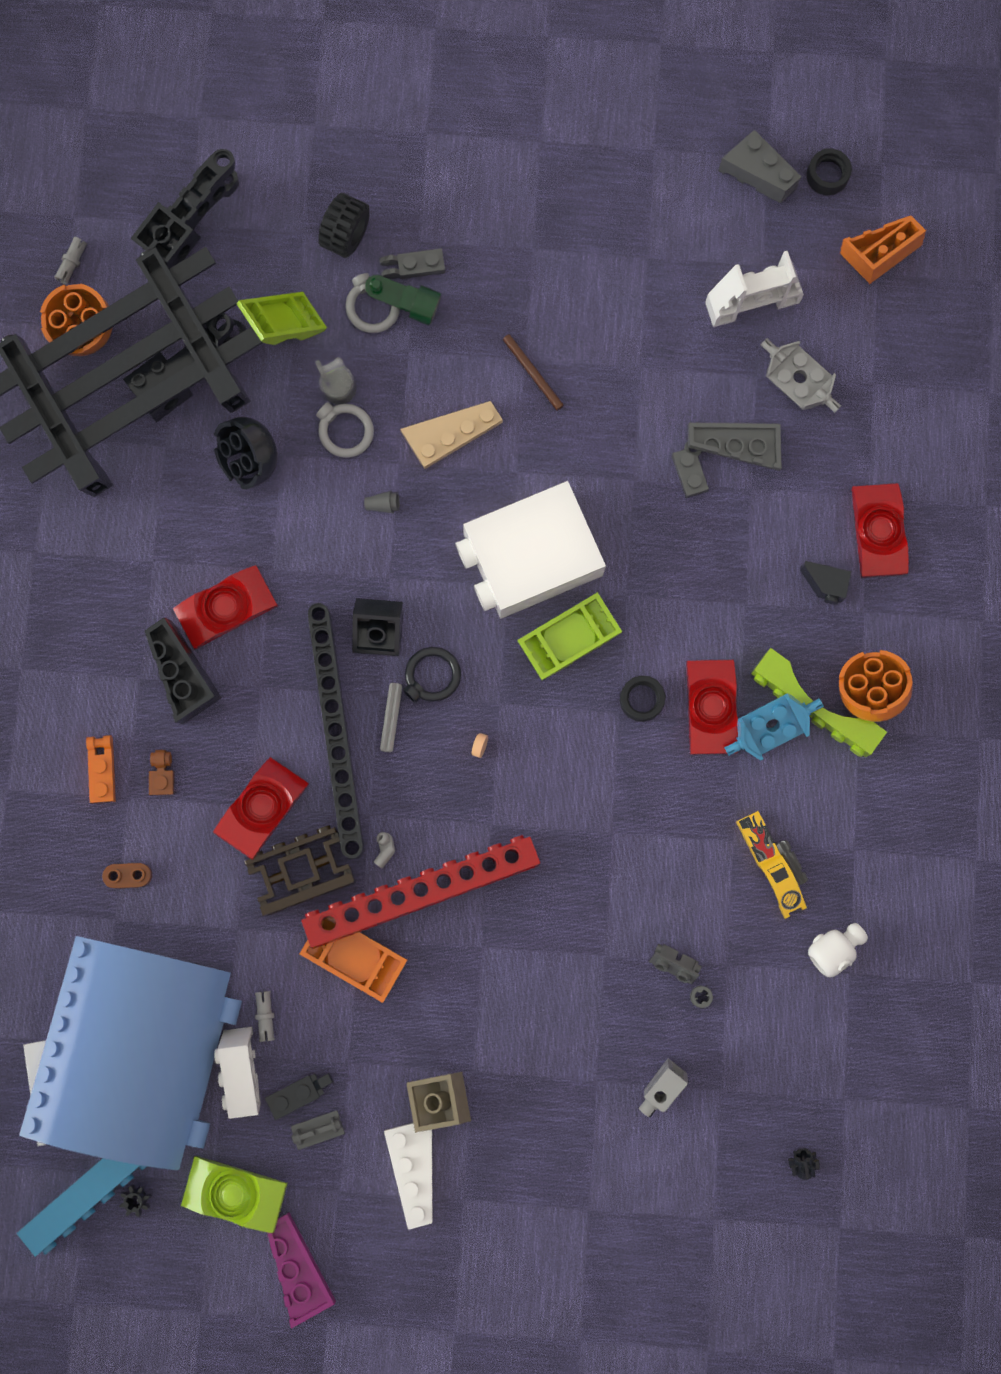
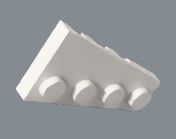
M414 1123L384 1130L408 1230L431 1224L432 1130L415 1133Z

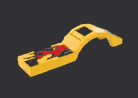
M759 811L736 821L757 865L764 872L774 890L784 918L790 917L789 913L798 908H801V910L806 909L807 907L798 883L776 847Z

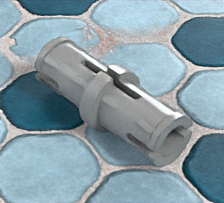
M73 237L67 253L63 254L61 258V266L54 276L57 281L61 279L60 282L68 285L75 267L79 266V259L84 248L87 246L85 241L81 243V239Z
M264 991V1002L262 992L255 993L257 1005L255 1020H258L259 1042L266 1041L265 1031H267L268 1041L275 1040L272 1018H275L271 1010V991Z

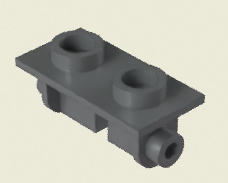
M658 944L656 946L655 954L649 960L655 968L675 975L679 981L692 984L699 977L698 973L702 966L698 964V961L684 954L681 956L680 961H678L676 957L679 951L666 944Z
M338 1110L291 1126L292 1140L297 1145L298 1150L345 1134Z

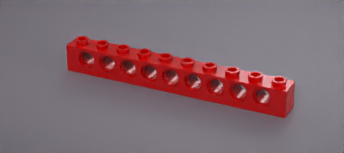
M517 836L510 839L511 844L502 846L501 843L488 847L489 852L479 854L477 851L466 855V860L459 863L456 860H451L442 864L443 868L437 871L430 868L420 872L421 876L415 879H411V876L398 880V885L389 888L388 884L375 888L374 894L368 896L365 893L351 897L352 902L343 904L342 901L333 903L328 906L329 910L321 913L319 910L311 911L305 914V919L301 920L311 949L318 948L538 867L540 861L531 837ZM509 851L516 853L518 857L517 862L508 863L505 860V853ZM492 860L495 863V869L491 872L485 871L482 867V862ZM463 868H469L473 872V877L469 880H464L460 877L459 871ZM441 876L448 877L450 886L440 888L437 885V879ZM419 884L425 885L428 893L423 897L417 896L414 893L415 886ZM394 893H402L405 897L404 903L401 905L393 904L391 901L392 895ZM372 901H378L382 904V909L379 913L373 914L368 910V905ZM350 909H355L359 913V918L355 922H349L345 919V914ZM333 918L336 921L334 929L330 931L324 930L322 928L324 919Z

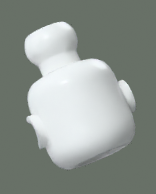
M853 923L847 927L846 932L843 934L838 930H831L826 934L818 935L809 947L808 955L823 975L834 977L849 965H852L857 957L854 947L864 944L868 936L859 924Z

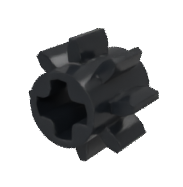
M806 1148L793 1151L794 1158H788L789 1168L792 1169V1176L797 1175L802 1180L816 1177L815 1170H820V1162L816 1157V1152H811Z
M131 1185L129 1186L130 1193H121L120 1196L124 1198V1202L119 1207H124L127 1210L126 1216L135 1212L136 1216L139 1217L142 1215L141 1208L145 1210L150 1208V1205L146 1202L152 1195H146L144 1185L139 1189H135V1186ZM134 1196L138 1197L137 1202L139 1204L136 1206L133 1205L134 1200L132 1198Z

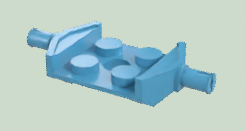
M787 693L739 718L737 722V742L724 748L729 756L741 749H745L761 761L763 760L762 754L803 733L806 737L809 736V715L824 706L820 698L806 705ZM769 720H778L774 727H766Z

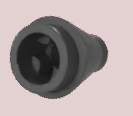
M392 490L365 497L364 500L366 511L393 514L394 511H399L400 509L399 495L397 492L393 493Z

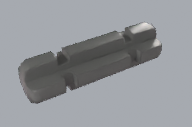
M784 840L778 843L776 847L791 869L798 886L806 883L808 878L805 872L801 871L802 867L794 851L791 852L790 849L792 847L789 842Z

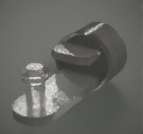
M337 357L335 361L322 366L320 360L316 361L315 363L321 374L319 385L325 398L337 405L351 401L356 394L357 385L351 371L345 367L342 358Z

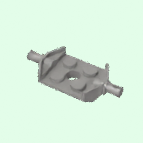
M766 338L760 345L770 353L769 357L771 358L766 377L802 410L826 404L835 413L842 406L831 395L836 374L831 375L799 346L800 341L776 347ZM796 373L803 374L805 382H796L793 375Z

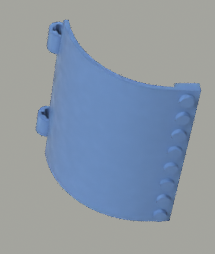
M76 936L19 1136L104 1159L154 1168L179 1170L185 1146L204 1148L210 1123L198 1119L215 1058V1049L218 1047L223 1024L236 1025L242 1004L240 1000L225 997L231 973Z

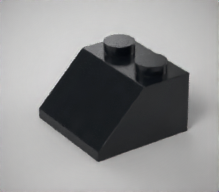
M356 598L353 610L352 653L399 656L403 602Z

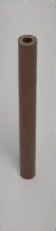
M510 334L506 335L503 338L505 344L557 411L560 410L564 404Z

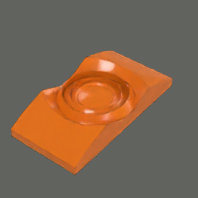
M326 918L322 922V928L327 931L334 929L336 921L333 918ZM361 932L315 949H311L307 940L299 953L382 1003L385 1001L407 962V959Z

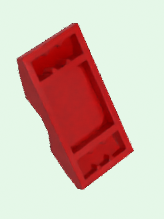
M899 483L853 486L852 498L861 578L907 575L908 542L904 529V505Z
M254 565L228 576L209 589L195 593L174 607L173 610L194 650L278 607L260 571Z
M734 660L686 661L690 755L727 754L724 747L737 742L736 737H738L737 684Z
M270 757L254 774L241 795L228 808L213 833L253 860L309 786V783Z

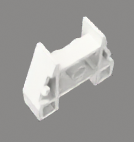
M784 251L778 267L770 266L764 269L763 272L756 274L748 272L742 275L739 264L735 265L708 293L705 303L712 325L716 327L734 322L740 312L775 302L778 309L799 304L804 294L789 253Z

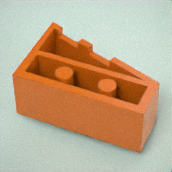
M910 215L884 224L880 229L864 231L862 235L854 238H844L840 254L871 284L921 247L926 230Z

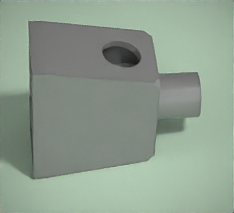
M668 1058L644 1089L645 1101L639 1107L640 1111L649 1118L657 1109L664 1113L687 1086V1073ZM662 1091V1092H664V1094H661V1095H660V1094H657L656 1092Z

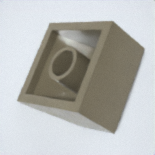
M462 1072L406 1083L415 1133L471 1121Z

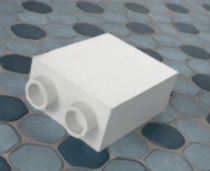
M568 481L463 524L465 539L455 543L465 568L477 565L484 580L474 585L483 610L487 611L495 607L500 619L603 576L606 567Z

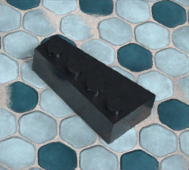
M163 617L144 630L153 658L156 660L159 670L158 674L161 681H163L167 693L166 697L171 705L175 723H186L222 698L172 620Z

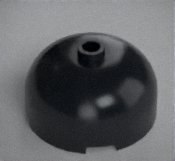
M236 417L222 422L216 427L214 435L217 437V448H214L215 456L220 468L230 482L235 478L241 489H249L265 482L271 477L277 465V448L271 433L262 423L249 417ZM241 453L242 455L239 459L230 462L229 469L227 458ZM258 471V474L252 478H242Z

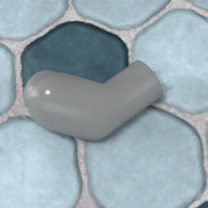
M381 832L376 837L380 853L373 861L382 869L395 853L393 838L386 832Z

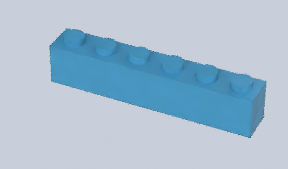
M101 1159L16 1234L35 1257L41 1252L46 1255L57 1246L55 1242L57 1238L61 1235L66 1238L77 1228L74 1224L80 1218L83 1221L88 1219L96 1212L93 1208L100 1201L105 1204L115 1195L113 1190L119 1184L124 1187L134 1178L132 1173L138 1168L144 1170L147 1166Z

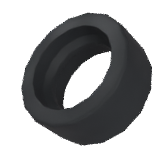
M833 148L823 149L817 152L810 161L806 173L807 182L818 194L825 196L835 195L844 189L850 179L852 172L851 162L847 155L840 150ZM821 162L835 163L842 171L840 180L832 183L823 181L816 173L818 164Z
M640 675L630 679L625 684L620 693V705L627 717L634 721L645 722L652 720L661 712L665 705L666 695L662 685L656 679ZM646 685L652 688L656 695L654 708L647 712H638L631 707L629 693L634 687Z

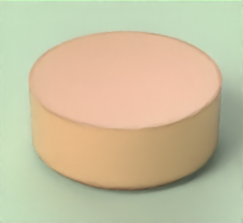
M479 733L476 736L472 747L473 756L479 758L483 756L488 742V735Z

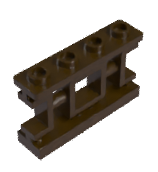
M330 825L317 829V834L308 837V834L300 835L294 838V843L286 845L285 842L273 845L271 846L272 851L263 854L261 850L253 860L249 858L244 861L249 875L262 873L268 894L257 899L263 916L271 915L356 883L350 864L337 867L330 846L340 843L337 828H331ZM330 836L332 838L323 842L327 854L314 859L311 848L300 849V847ZM286 853L285 857L277 859L281 872L269 876L266 865L255 866L257 863ZM307 855L314 877L292 884L285 863ZM330 864L335 875L341 872L345 874L313 886L314 882L322 880L318 868ZM285 880L288 891L299 890L298 893L271 903L267 901L277 897L273 884Z

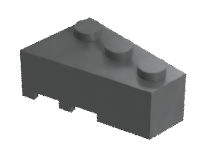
M755 130L722 158L718 170L723 174L726 172L736 177L737 181L741 183L745 182L755 187L756 191L779 203H782L797 189L802 177Z

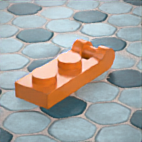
M112 735L103 736V738L98 739L95 736L87 737L90 803L116 802ZM97 748H104V754L97 755Z

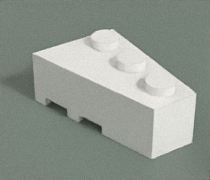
M253 1027L224 1030L218 1049H215V1062L220 1064L221 1072L218 1073L219 1086L224 1087L225 1095H222L223 1110H227L229 1119L254 1116L259 1113L261 1104L258 1075L255 1073L253 1060L256 1056L250 1041L251 1035H253Z

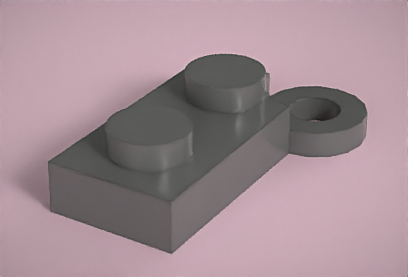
M688 441L685 444L684 450L672 453V459L686 498L708 492L709 490L698 459L702 451L691 452L688 448Z

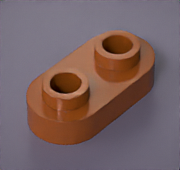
M142 863L111 864L104 869L102 879L104 884L110 888H138L150 883L152 871L149 866ZM136 871L142 872V877L139 880L135 878ZM112 872H117L118 878L115 881L111 879Z

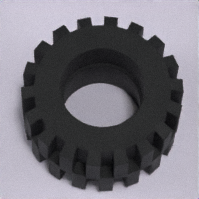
M342 192L337 195L323 216L318 238L320 246L344 258L349 257L357 249L365 234L370 215L369 205Z

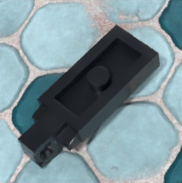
M330 1073L320 1078H317L316 1074L308 1075L265 1097V1100L274 1119L277 1120L320 1098L324 1094L322 1088L334 1081Z

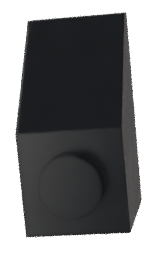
M805 561L801 565L800 571L818 598H822L824 602L834 605L846 599L851 571Z

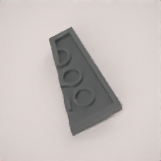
M688 423V448L777 471L782 469L780 424Z

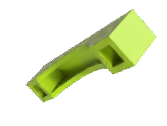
M770 648L751 673L754 676V681L763 687L767 685L773 690V694L777 698L788 693L806 705L813 702L799 685L790 661ZM823 707L809 715L814 725L821 729L825 727L831 732V736L836 741L847 743L851 746L850 750L859 757L871 755L887 733V731L874 722L860 718L840 716L829 712Z

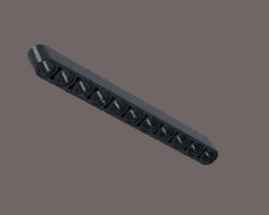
M315 603L308 610V621L341 851L349 859H358L364 853V841L332 620L328 608L324 604ZM317 611H324L325 617L322 620L316 621L313 619ZM320 634H328L329 639L326 643L320 644L317 642V637ZM325 656L332 658L331 664L327 667L320 665V660ZM328 679L335 680L334 688L330 690L324 689V682ZM331 702L339 704V708L335 713H329L326 710L327 705ZM340 725L342 727L341 734L336 737L331 736V727ZM338 748L345 749V756L341 760H336L333 757L334 751ZM345 771L349 774L348 781L343 784L338 783L336 780L338 773ZM343 795H350L352 797L350 806L342 807L340 805V799ZM348 818H353L356 822L355 828L351 831H346L343 827L344 821ZM350 842H357L359 845V851L354 855L347 853V845Z

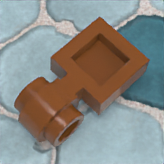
M155 750V752L150 754V764L155 766L157 771H149V795H174V771H166L167 766L172 765V754L167 752V750Z

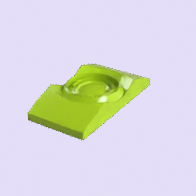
M304 292L244 299L237 302V306L261 342L265 344L276 345L293 338L302 341L327 329Z
M597 592L517 641L541 680H544L565 669L586 654L603 646L621 634L622 630Z
M194 1156L181 1206L202 1215L233 1222L245 1228L274 1233L287 1182Z

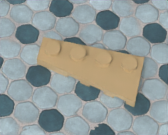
M489 401L400 430L424 469L503 423V419L492 402Z

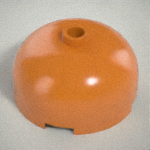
M62 285L53 290L42 304L40 313H42V333L50 343L104 310L109 304L97 291L87 285ZM113 328L69 355L86 356L97 352L107 343Z
M884 650L866 654L861 652L850 658L841 669L839 691L842 702L853 715L860 719L871 722L889 720L906 708L912 696L913 685L910 668L902 658L894 653Z

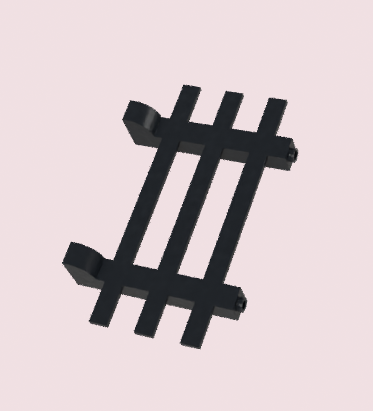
M156 247L143 251L136 261L148 280L146 284L34 353H31L24 339L17 334L7 335L1 340L0 355L8 369L0 373V396L19 386L31 408L0 426V430L8 444H11L42 425L54 446L51 450L22 467L32 484L65 465L80 491L92 497L99 495L112 487L113 484L100 464L92 458L88 450L203 379L207 380L220 404L230 413L251 402L245 390L229 369L228 364L263 342H261L253 328L250 327L221 346L216 347L204 326L237 305L238 299L229 286L193 308L181 287L187 281L216 264L207 247H204L172 268L169 267L165 258ZM156 300H160L172 322L56 393L53 391L42 372L44 369ZM180 339L184 341L195 360L193 363L82 431L77 432L65 411L66 409Z

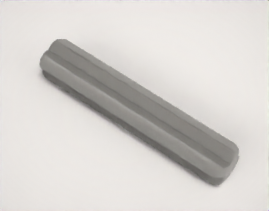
M390 683L380 745L382 752L390 753L394 747L402 685L399 683Z

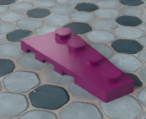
M288 1212L278 1218L275 1232H267L273 1258L276 1260L279 1282L282 1284L283 1298L288 1309L289 1322L292 1329L333 1306L336 1300L291 1214Z

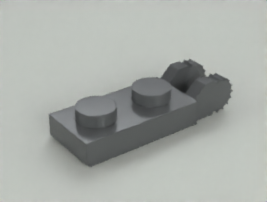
M442 248L397 254V256L388 255L379 259L382 266L399 265V269L391 268L381 272L382 276L388 279H406L445 273Z

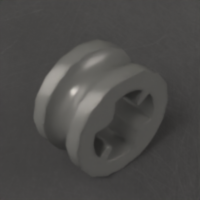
M696 986L690 993V1000L696 1007L706 1008L712 1003L713 994L705 986ZM704 990L707 993L705 996H708L707 1001H701L699 1004L696 1002L698 998L695 997L696 992L701 993Z

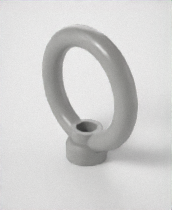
M368 273L360 274L353 278L354 287L346 299L347 316L351 323L361 331L367 333L383 332L396 322L400 309L391 306L389 316L381 323L369 324L362 321L356 314L355 301L359 294L366 293L365 283L370 276Z
M327 402L317 412L316 416L320 419L318 428L320 441L333 455L343 458L355 457L363 453L371 444L374 435L373 423L369 415L360 407L352 404H339L333 407ZM350 413L362 421L365 433L362 441L357 446L348 449L340 448L330 440L328 425L338 414Z

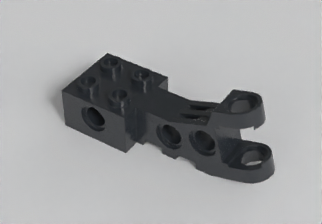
M227 149L215 151L193 174L194 178L186 188L183 187L179 193L180 196L174 204L165 208L158 202L130 239L144 250L156 247L170 268L182 262L201 238L194 231V228L223 196L230 197L239 186L238 175L234 170L236 165L235 159L231 151ZM221 158H227L230 161L224 167L219 166L217 162ZM228 176H231L233 178V182L230 184H225L224 180Z
M225 313L204 325L216 347L232 339L230 334L234 326L239 327V334L247 330L243 323L232 319ZM220 319H225L226 322L217 329V322ZM187 346L168 360L159 352L123 380L135 397L195 360ZM188 388L149 412L150 416L157 423L193 396L190 389Z

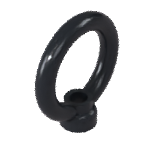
M427 647L417 651L406 665L405 680L407 686L403 691L414 703H417L420 699L435 702L448 698L456 691L461 680V668L457 659L449 651L439 647ZM429 656L440 657L447 661L451 667V681L445 689L439 692L425 691L415 681L414 671L417 664Z

